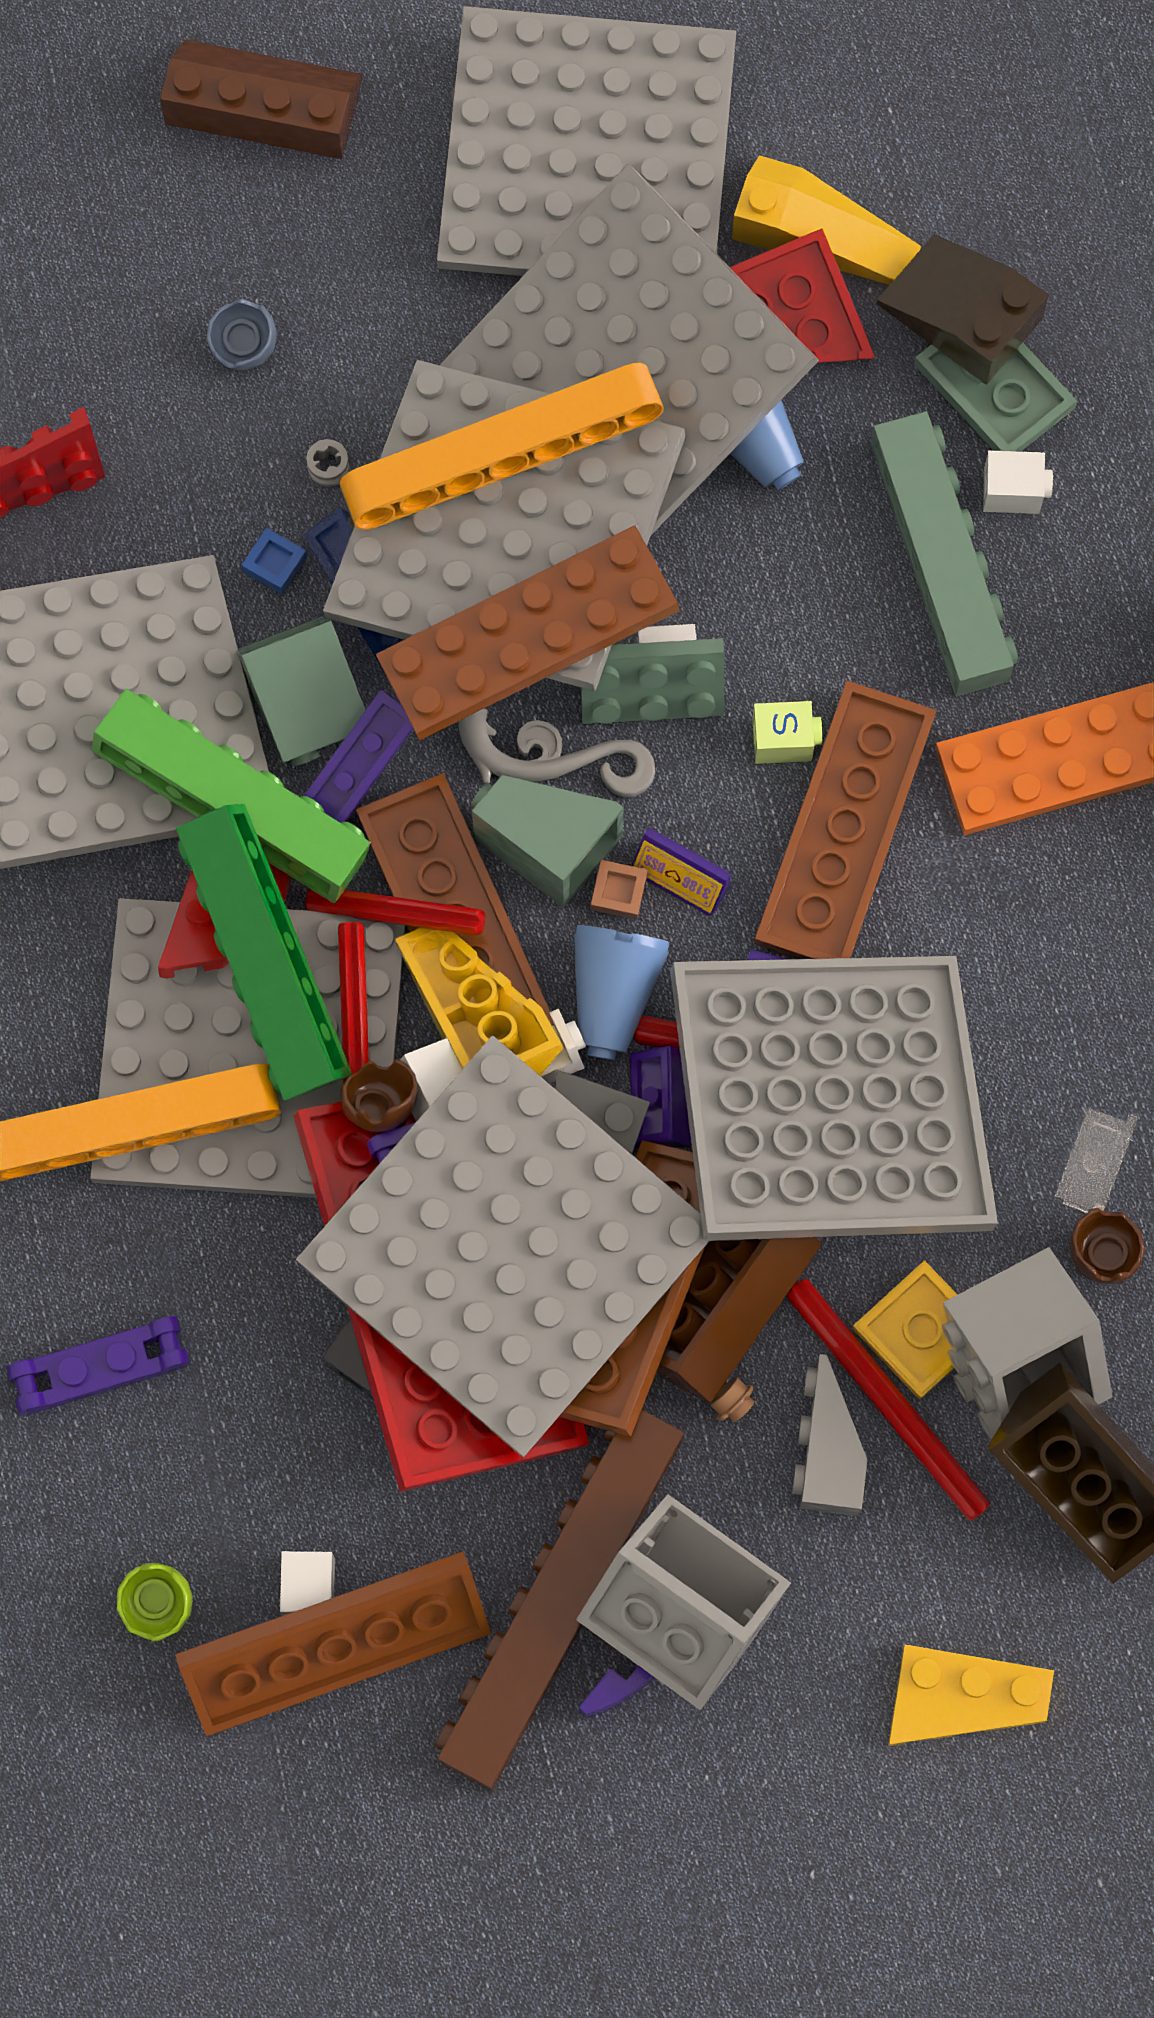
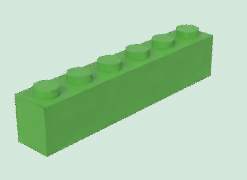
M126 688L94 731L92 752L197 818L224 805L245 804L267 861L334 904L366 859L371 842L365 839L363 832L355 825L345 821L340 823L324 813L322 806L315 800L307 796L298 797L284 788L283 783L275 775L268 771L261 770L259 772L244 763L242 757L234 749L226 745L217 746L203 737L201 731L194 724L184 719L177 721L163 712L161 706L145 694L136 695Z

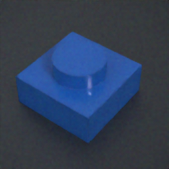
M266 528L241 567L243 573L283 595L306 560L307 553L305 549Z

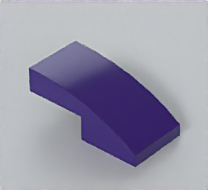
M638 1665L630 1677L625 1680L610 1668L581 1704L579 1713L586 1719L605 1713L632 1698L653 1681L655 1677Z

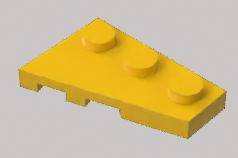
M905 1644L903 1646L888 1746L1044 1723L1047 1721L1054 1670Z

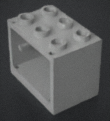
M1049 1247L943 1302L947 1323L942 1325V1329L952 1349L948 1350V1355L958 1373L953 1376L955 1384L966 1402L974 1399L981 1411L977 1415L990 1439L995 1435L1020 1392L1059 1362L1098 1405L1112 1398L1100 1321Z
M667 1494L618 1552L576 1620L701 1710L748 1649L791 1582Z

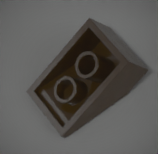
M933 234L877 299L876 304L987 385L1043 319L1049 295L1013 268Z

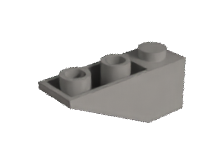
M819 1354L816 1368L807 1367L804 1396L813 1397L811 1416L801 1415L798 1445L807 1446L805 1465H795L792 1494L801 1495L800 1509L859 1516L863 1504L867 1457L828 1356Z

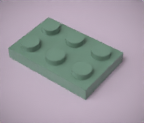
M1024 343L1018 347L987 385L933 345H930L915 357L914 365L993 451H1023L1072 412L1077 405V400Z
M723 638L612 645L596 691L581 688L582 724L724 716L725 652Z

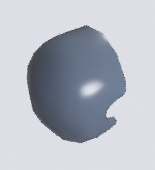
M238 299L231 304H226L219 308L209 320L206 340L212 355L217 361L228 368L247 371L263 365L272 355L276 344L277 330L272 316L263 305L261 306L245 299Z

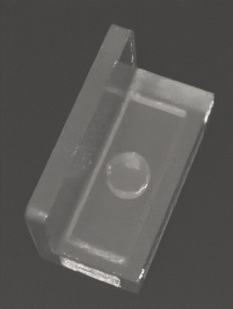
M1088 1107L1053 1200L1086 1213L1094 1208H1100L1103 1211L1133 1134L1138 1116L1129 1113L1126 1120L1123 1121Z

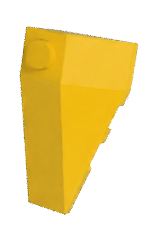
M760 155L746 177L734 213L733 240L772 250L823 228L840 271L890 285L921 250L919 244L804 168Z
M418 928L395 939L396 945L442 1040L448 1039L462 1069L492 1035L539 1076L542 1075L562 1051V1044L542 1007L531 998L526 999L512 987L511 981L500 971L496 973L478 957L477 952L454 932Z

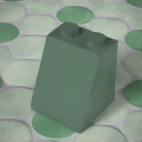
M323 616L238 648V651H236L277 755L283 763L291 760L293 766H298L320 757L318 749L336 743L337 748H339L365 712L363 702L332 621Z
M502 775L493 786L489 783L485 784L471 803V806L474 808L472 810L474 840L563 908L599 866L601 860H604L623 837L624 807L617 802Z

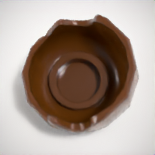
M398 1059L394 1060L393 1064L388 1067L378 1066L373 1061H369L358 1072L348 1076L340 1091L343 1113L348 1120L367 1131L387 1132L399 1128L406 1123L416 1105L418 1092L416 1075L403 1061Z
M1100 1208L1090 1210L1077 1220L1069 1241L1071 1261L1078 1272L1088 1280L1100 1284H1117L1129 1279L1140 1268L1145 1253L1142 1233L1127 1218L1125 1213L1102 1211Z

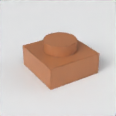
M601 860L592 896L591 910L637 920L648 870Z

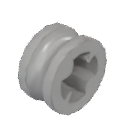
M325 439L316 442L308 450L306 460L308 472L312 480L325 487L340 484L341 478L349 472L348 455L344 446L335 440ZM329 455H334L336 465L339 466H329L327 471H321L320 462L317 460H326Z

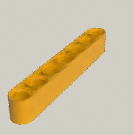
M632 363L358 467L345 474L341 478L339 485L354 525L362 530L373 529L646 425L662 414L664 406L648 367L643 363Z
M248 1065L0 1121V1181L276 1118L281 1114L277 1091L269 1078L268 1068L270 1065Z

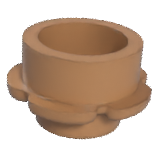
M734 1377L727 1382L717 1393L713 1401L709 1403L719 1414L716 1419L723 1421L729 1417L733 1422H736L744 1416L755 1402L750 1397L754 1387L751 1384L745 1385L738 1377Z

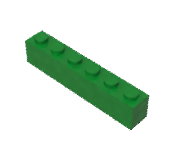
M245 804L224 805L176 827L180 838L178 841L180 855L184 862L192 868L198 883L196 887L198 900L211 916L216 929L214 932L215 943L221 954L227 957L234 974L232 977L234 991L238 998L246 1004L252 1019L250 1023L252 1036L255 1042L264 1049L270 1065L268 1068L269 1078L275 1090L281 1093L283 1100L286 1101L305 1096L350 1076L352 1072Z

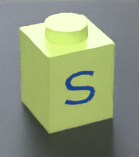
M811 701L754 704L752 720L755 764L812 761L814 745H822L821 717H812Z

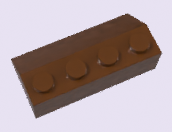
M186 39L170 59L160 102L166 125L342 159L363 77L360 73Z
M816 1237L709 1241L704 1248L656 1372L678 1388L711 1403L747 1350L751 1348L775 1310L779 1308L796 1280L807 1268L810 1260L822 1243Z

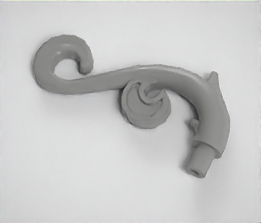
M485 708L459 721L461 741L476 764L483 782L486 784L490 783L492 773L498 777L505 775L531 782L554 779L614 753L626 754L635 761L634 772L626 777L617 776L612 772L607 762L601 766V779L606 788L614 795L622 798L636 797L644 793L654 779V758L650 751L637 741L612 740L561 756L562 738L558 729L548 722L540 720L530 721L519 729L516 740L518 750L524 757H528L530 750L537 747L541 749L542 756L538 759L526 761L512 758L502 753L493 745L488 735L495 736L496 730L487 723L488 711Z

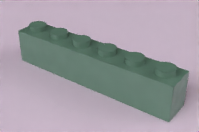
M927 411L874 425L871 447L955 696L1010 682L1014 664L1018 663L1017 650L1012 637H1004L999 623V621H1003L1002 606L996 593L989 594L985 579L989 578L987 562L982 551L975 552L970 538L974 536L973 521L968 509L961 510L956 494H960V485L955 469L953 467L947 468L942 453L946 451V445L940 426H932Z

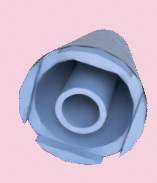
M782 400L730 453L764 488L774 484L778 491L801 476L797 468L804 463Z
M577 925L576 934H574L577 1021L584 1043L588 1046L587 1056L615 1060L616 1051L627 1052L669 954V941L634 933L631 935L616 932V930Z

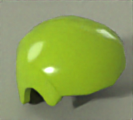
M145 1563L127 1573L117 1589L116 1610L130 1633L151 1641H160L182 1629L191 1615L193 1595L188 1581L179 1571L171 1566L160 1563Z

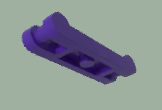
M164 1317L148 1325L38 1358L21 1360L8 1365L6 1370L9 1381L16 1384L19 1395L15 1399L18 1414H33L190 1365L187 1350L180 1347L177 1334L181 1332L177 1317ZM158 1341L162 1354L156 1358L148 1359L145 1344ZM49 1374L52 1389L38 1392L35 1377Z

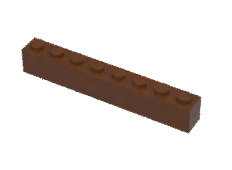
M644 1410L640 1412L631 1437L606 1431L604 1439L611 1443L602 1459L594 1455L580 1479V1482L587 1486L578 1503L569 1499L556 1523L558 1527L563 1529L554 1546L548 1543L544 1544L532 1567L533 1570L539 1573L530 1590L524 1587L520 1588L508 1610V1614L515 1617L506 1634L500 1631L496 1632L484 1654V1658L491 1661L481 1679L474 1675L471 1677L459 1700L460 1703L466 1706L457 1724L450 1720L447 1721L434 1747L441 1750L437 1758L439 1763L491 1792L583 1626L576 1620L618 1552L632 1536L683 1442L684 1432Z

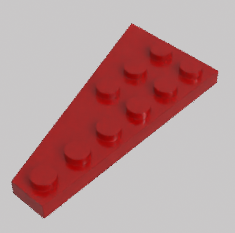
M823 228L730 267L819 359L817 363L875 359Z
M84 407L70 413L72 423L56 431H51V428L46 425L31 433L33 438L27 442V445L19 449L11 446L0 448V519L7 515L9 510L24 505L31 507L39 506L50 501L53 495L68 490H87L93 487L97 480L106 478Z

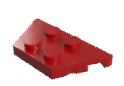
M268 862L282 899L285 902L291 884V876ZM192 870L158 965L160 978L175 977L174 971L203 966L204 972L222 969L229 965L227 957L221 954L215 943L214 932L216 929L211 916L198 900L196 894L198 883Z

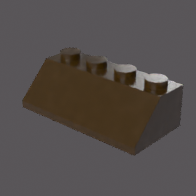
M1059 1362L1020 1392L1009 1413L990 1441L988 1448L1114 1584L1154 1554V1465Z

